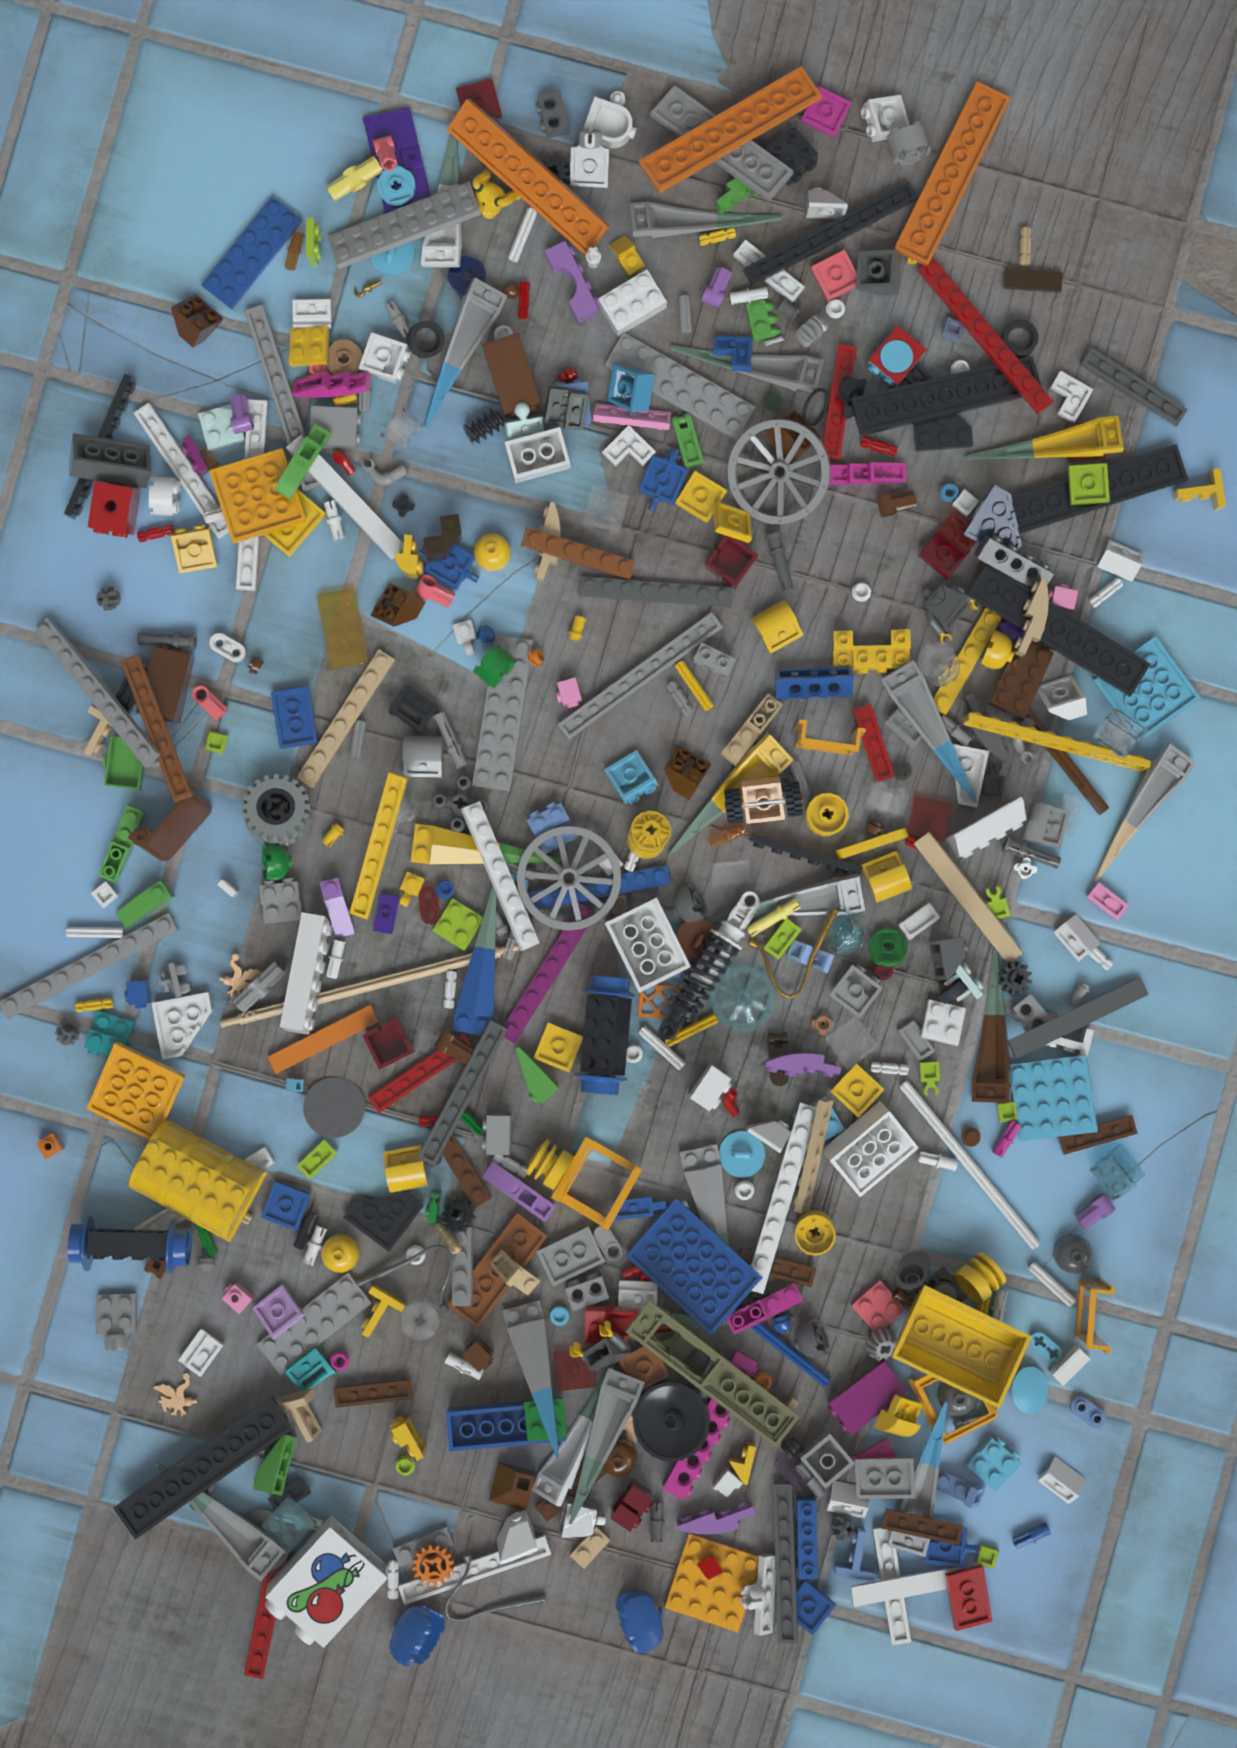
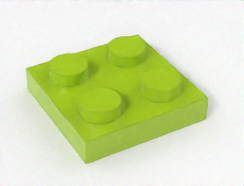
M306 217V258L310 267H318V261L322 259V252L319 249V242H322V230H320V226L316 223L315 218Z
M1107 463L1067 467L1070 505L1110 502Z
M452 898L432 931L466 951L479 930L483 917Z

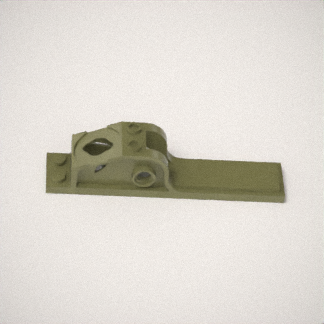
M648 1299L625 1329V1332L774 1447L780 1444L800 1418L796 1412L726 1359L703 1336L662 1306H657ZM662 1324H666L674 1331L673 1336L665 1340H657L654 1334ZM695 1347L701 1349L714 1361L704 1376L685 1361Z

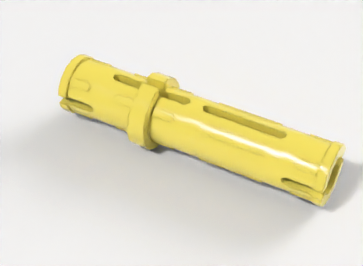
M795 897L786 904L777 906V909L746 928L749 934L754 937L782 919L785 920L788 918V915L802 908V906Z

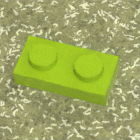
M786 918L763 949L779 960L802 929Z
M324 1139L297 1167L310 1180L338 1152Z

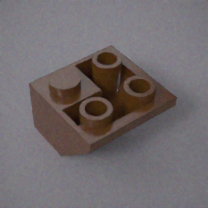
M196 294L171 308L178 335L192 348L204 342L223 321V318Z
M389 583L379 602L375 605L371 616L395 627L417 619L426 602L410 591Z
M678 745L665 765L664 770L673 791L690 801L711 764L688 749Z
M499 1462L489 1501L526 1510L536 1472Z

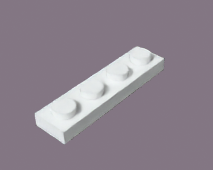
M747 240L741 244L733 255L734 258L746 267L766 257ZM782 271L765 280L768 285L791 303L797 299L805 288L786 271Z

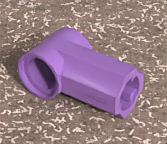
M717 267L701 301L720 308L732 273L723 267Z
M233 395L230 399L232 410L230 422L234 434L254 430L253 418L249 412L248 398L246 395Z
M1101 1193L1093 1198L1090 1205L1077 1214L1075 1218L1087 1230L1101 1218L1109 1216L1116 1208L1107 1196Z

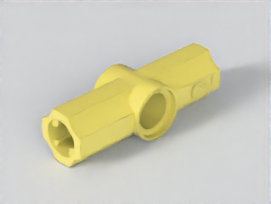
M375 156L358 166L355 165L346 169L343 172V176L326 186L334 201H337L351 191L356 192L362 189L367 184V181L380 174L383 169Z

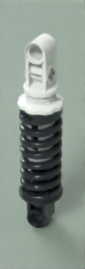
M745 892L729 914L727 921L722 920L720 929L710 930V939L712 941L705 940L704 944L707 949L701 948L699 950V954L702 957H695L693 959L696 967L691 966L688 968L691 975L685 974L682 977L683 981L688 985L679 983L677 989L682 994L673 992L671 998L665 1002L671 1010L659 1027L658 1032L661 1038L672 1041L677 1037L687 1020L696 1023V1019L699 1016L698 1010L704 1008V1003L699 998L703 1000L710 999V995L704 990L715 991V986L712 983H720L721 978L718 974L726 973V969L723 967L724 964L728 966L732 964L729 956L735 957L742 950V947L738 944L739 940L742 937L744 938L745 933L743 931L760 905V899L754 892ZM750 896L756 899L755 904L752 906H748L745 903L746 899ZM668 1026L672 1027L673 1034L665 1037L664 1029Z

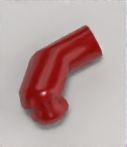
M338 449L333 452L332 458L334 462L342 466L347 475H351L356 471L342 450Z
M731 1088L726 1094L724 1093L722 1104L734 1118L740 1111L734 1105L737 1091Z
M636 1265L621 1271L624 1279L632 1276L640 1278L643 1282H647L650 1279Z

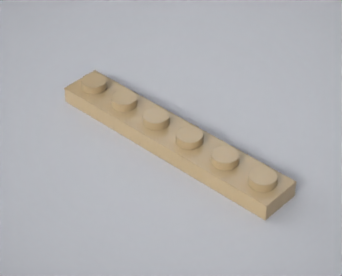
M828 1098L819 1100L815 1106V1119L810 1128L812 1131L811 1137L806 1146L807 1155L802 1164L804 1169L798 1182L799 1191L794 1200V1211L798 1213L810 1210L834 1101Z

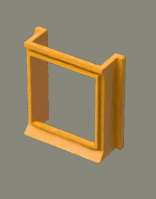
M799 720L794 726V730L798 731L795 748L852 755L854 751L859 752L860 738L866 729L857 728L851 734L850 744L805 738L807 720Z
M585 1137L551 1198L564 1203L608 1231L641 1174L642 1168L596 1141ZM592 1149L632 1171L607 1217L567 1194Z
M1096 1277V1281L1079 1279L1075 1338L1082 1340L1086 1344L1087 1349H1100L1104 1353L1110 1354L1111 1346L1097 1335H1094L1096 1294L1114 1295L1115 1287L1101 1277ZM1084 1288L1090 1292L1087 1334H1081Z
M928 1374L918 1379L914 1376L908 1379L919 1403L923 1404L922 1409L933 1429L937 1416L923 1388L936 1382L938 1379ZM984 1402L989 1413L948 1434L944 1432L943 1442L945 1445L997 1419L995 1414L998 1412L995 1406Z

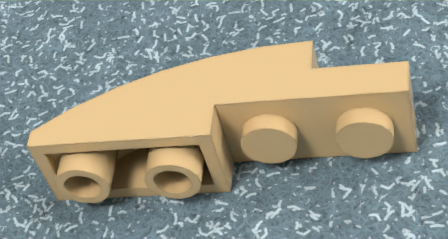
M550 502L549 507H545L543 517L546 519L544 525L540 524L539 531L561 537L558 512L555 503ZM540 553L539 556H542L541 563L536 564L534 574L537 575V580L545 582L549 565L557 566L559 558Z
M1044 578L1039 580V582L1035 581L1031 592H1033L1031 600L1027 599L1023 607L1026 610L1024 616L1030 618V620H1026L1022 628L1025 631L1023 637H1019L1014 646L1017 648L1015 654L1021 657L1026 654L1031 640L1038 642L1041 639L1045 628L1049 596L1047 582Z
M768 693L721 752V755L736 766L783 704Z

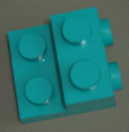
M98 1010L92 1029L89 1030L84 1048H87L88 1053L99 1056V1053L106 1054V1059H108L114 1043L117 1041L128 1046L135 1022Z

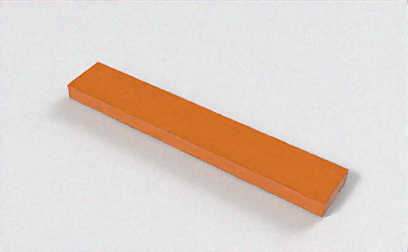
M369 1005L267 1058L275 1074L378 1023L379 1020L372 1006Z

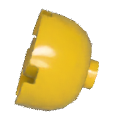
M488 533L477 540L474 545L473 555L475 556L476 563L485 571H500L508 565L511 559V548L509 542L503 536L497 533Z
M994 630L980 665L990 669H999L1007 661L1011 662L1015 653L1011 651V639L1007 635Z
M347 1234L331 1236L324 1242L321 1249L323 1264L329 1270L336 1273H344L351 1270L357 1264L360 1257L358 1243Z

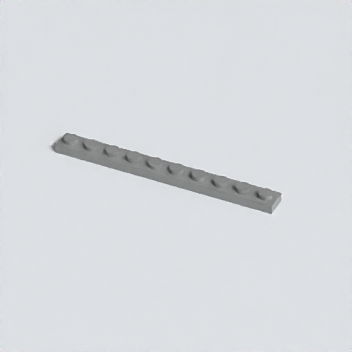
M259 305L244 310L287 443L289 445L299 435L305 439L306 435L264 307ZM309 472L301 483L304 492L321 486Z
M711 612L557 725L568 740L572 739L698 647L701 642H705L723 629V626Z
M46 617L35 632L142 765L150 767L161 753L52 618Z
M168 913L1 1000L0 1007L6 1019H10L179 929L171 914Z

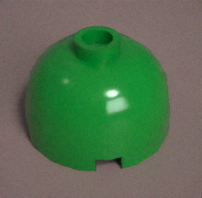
M264 843L262 847V864H264L262 873L264 881L280 880L286 876L288 868L292 867V856H288L287 850L282 845Z

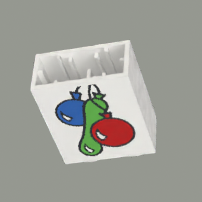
M330 1515L267 1584L265 1597L268 1600L265 1606L276 1618L282 1620L285 1616H288L296 1623L297 1626L294 1628V1631L303 1642L311 1645L316 1641L324 1648L388 1579V1564Z

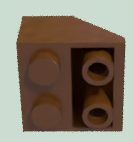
M795 410L782 418L806 426L802 420V415ZM806 426L811 431H813L819 439L821 438L814 428ZM771 428L764 437L776 449L774 428ZM781 428L784 458L787 457L800 433L788 428ZM806 437L790 464L799 459L813 446Z

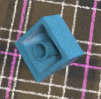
M613 364L607 401L629 412H648L655 374L642 368Z

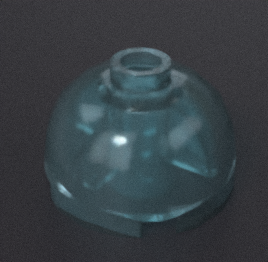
M845 916L846 919L840 918L830 933L833 936L832 941L828 940V949L842 956L851 955L864 945L863 928L857 921L848 916Z

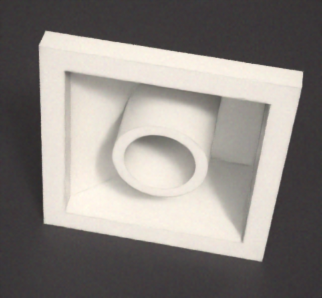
M812 188L807 192L806 218L838 219L846 214L848 204L827 190Z
M1072 675L1039 686L1037 692L1049 712L1067 720L1087 715L1086 698Z
M772 1120L747 1125L745 1128L749 1133L779 1153L791 1134V1131L788 1130L789 1125L781 1120L779 1122Z
M526 1510L508 1516L496 1539L501 1565L538 1551L534 1527Z

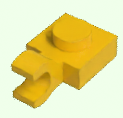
M407 872L400 887L404 894L399 904L408 907L412 895L418 897L425 879Z

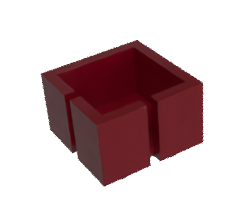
M725 535L717 550L713 552L705 563L704 568L717 577L722 575L721 580L733 589H736L759 555L737 539Z
M399 1017L381 1025L382 1030L380 1027H377L362 1035L379 1070L416 1052L409 1037H404L403 1035L406 1031Z
M632 1478L612 1507L611 1519L629 1532L633 1528L636 1529L642 1521V1514L644 1512L647 1513L653 1505L652 1491Z

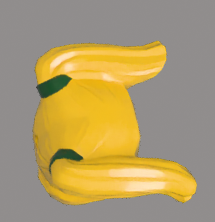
M484 169L482 173L474 177L472 184L476 190L475 198L481 214L487 219H492L500 213L502 207L512 204L514 200H519L521 197L514 191L505 194L501 187L489 182L491 172L488 169Z

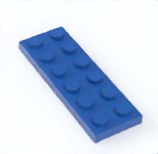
M271 197L201 286L233 310L301 225L302 219L274 197Z

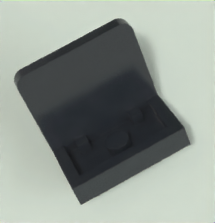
M795 127L790 128L766 147L768 153L793 170V175L785 183L787 186L797 183L804 173L812 171L817 166V151Z

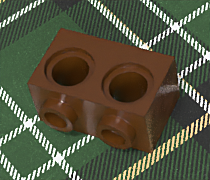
M477 1336L464 1349L462 1356L479 1372L482 1368L486 1370L493 1363L494 1351Z

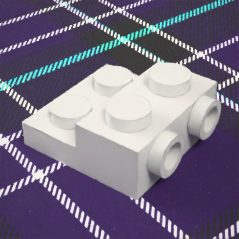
M901 95L869 99L862 105L861 117L866 119L868 125L866 133L868 137H871L872 142L888 140L893 128L898 126L903 128L910 125Z
M371 332L359 370L368 371L380 379L397 384V381L403 378L404 369L402 367L404 362L409 361L411 351H408L409 347L405 343Z

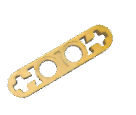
M906 828L837 850L835 853L837 859L841 860L909 836Z

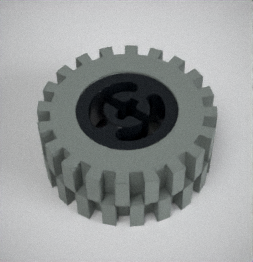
M274 774L273 779H270L269 775L263 776L265 781L260 782L259 779L254 781L255 787L253 788L250 785L247 789L248 795L244 794L242 815L247 829L251 831L255 839L258 837L259 841L263 844L266 841L269 844L279 843L282 846H285L286 841L292 844L295 842L294 838L296 836L299 839L303 836L302 831H307L309 828L308 821L311 822L312 810L308 794H306L303 786H299L297 780L293 779V781H290V777L284 775L283 779L280 778L279 774ZM279 798L285 799L290 804L288 813H286L285 805ZM265 805H267L268 813L272 816V819L274 820H270L264 816L263 808ZM274 807L280 808V810H279V811L273 810V808H274Z

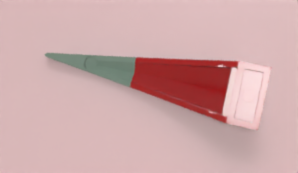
M605 1305V1307L586 1306L584 1343L597 1344L606 1338L601 1336L599 1331V1325L605 1327L604 1321H609L611 1331H615L620 1336L622 1335L624 1339L633 1338L625 1332V1329L641 1309ZM670 1312L692 1329L702 1328L689 1314ZM727 1319L722 1323L721 1326L729 1325ZM662 1324L654 1334L673 1330L666 1324Z

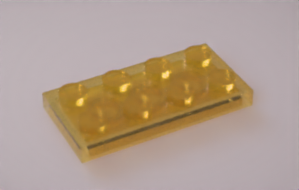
M355 588L317 595L331 670L369 664Z

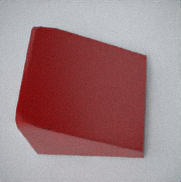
M713 1553L697 1563V1566L707 1580L724 1572V1568Z

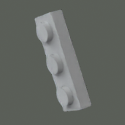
M448 1526L393 1547L399 1566L411 1563L413 1557H417L415 1555L416 1550L421 1552V1546L424 1545L428 1548L430 1542L433 1547L439 1543V1548L441 1549L444 1546L446 1548L453 1546L454 1541Z

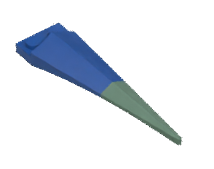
M492 887L455 1010L452 1031L483 1035L489 1022L493 1021L496 892L494 887Z

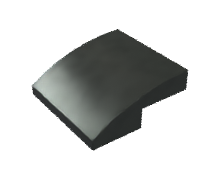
M549 386L543 420L544 424L563 426L564 429L583 430L589 393L565 387Z

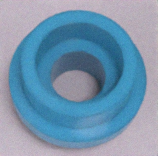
M946 483L941 487L939 494L943 501L953 502L957 499L959 490L956 485ZM950 490L952 496H947L946 491Z

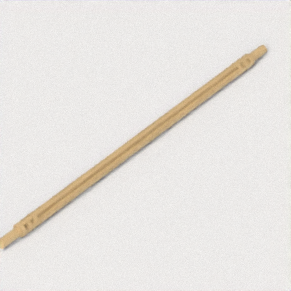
M518 944L514 945L513 951H519ZM496 946L495 959L500 958L504 950L508 952L509 947L505 949V946L500 948ZM473 953L317 993L316 1000H318L319 1005L469 966ZM284 1002L246 1011L245 1013H239L238 1016L220 1020L221 1028L238 1023L242 1025L280 1015L283 1012Z

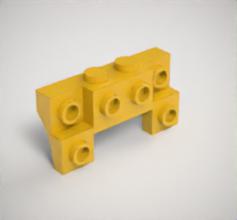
M910 629L891 630L890 645L853 646V631H833V667L852 666V671H857V674H868V671H876V674H886L887 670H898L910 663Z

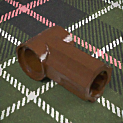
M914 491L896 495L886 494L876 498L881 517L891 516L899 511L917 507Z
M444 1029L433 1045L464 1064H467L475 1051Z

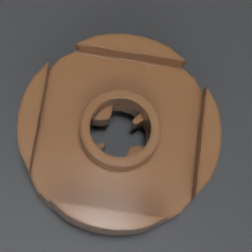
M347 339L337 340L328 349V364H326V367L332 375L348 371L350 375L358 374L363 354L354 342ZM343 354L349 357V361H346L345 364H342V361L339 362V358H342Z

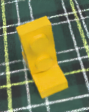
M1221 468L1213 469L1208 473L1210 485L1177 489L1173 493L1174 501L1180 500L1181 503L1192 501V498L1199 497V500H1206L1212 496L1214 510L1223 509L1226 506Z
M373 1284L368 1293L381 1300V1302L377 1301L371 1310L374 1312L372 1318H367L361 1327L364 1329L362 1335L367 1338L373 1332L388 1305L402 1312L407 1304L376 1284Z

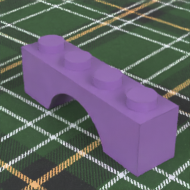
M566 241L545 250V257L553 273L566 274L575 282L577 287L576 293L569 301V305L579 324L598 315L600 305L596 296L592 297L590 293L592 288L589 281L583 279L582 273L584 272L580 263H576L573 258L575 252L572 246H568Z

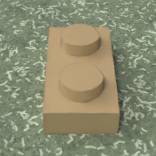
M595 1526L593 1534L586 1536L570 1553V1556L585 1569L607 1545L610 1538L599 1527Z

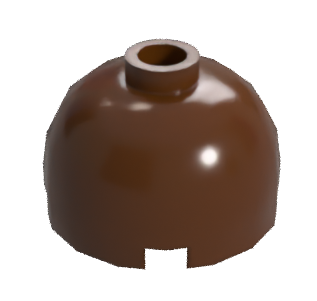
M625 1437L618 1438L603 1466L607 1474L613 1477H623L633 1471L638 1458L633 1442Z

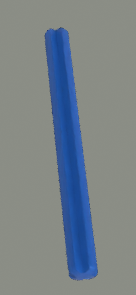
M759 1323L750 1327L823 1387L829 1384L830 1378L764 1324Z

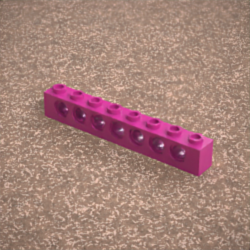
M735 1349L729 1361L737 1368L743 1370L746 1375L753 1377L758 1369L756 1359ZM709 1397L706 1404L709 1409L710 1420L716 1422L717 1425L714 1429H710L707 1444L694 1454L698 1457V1461L696 1463H689L687 1459L674 1462L662 1484L663 1490L681 1500H684L685 1496L689 1497L694 1487L692 1486L694 1479H699L703 1471L701 1466L704 1461L708 1462L712 1454L710 1450L713 1444H718L721 1438L719 1433L722 1427L726 1428L731 1419L728 1417L730 1414L728 1410L725 1409L723 1412L715 1410L718 1403L711 1397ZM686 1472L689 1477L683 1481L678 1478L679 1474Z

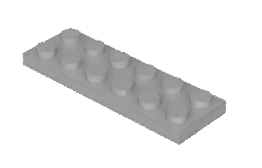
M348 1272L301 1309L305 1315L276 1339H272L269 1334L256 1345L281 1375L287 1367L313 1347H317L368 1307L372 1301Z

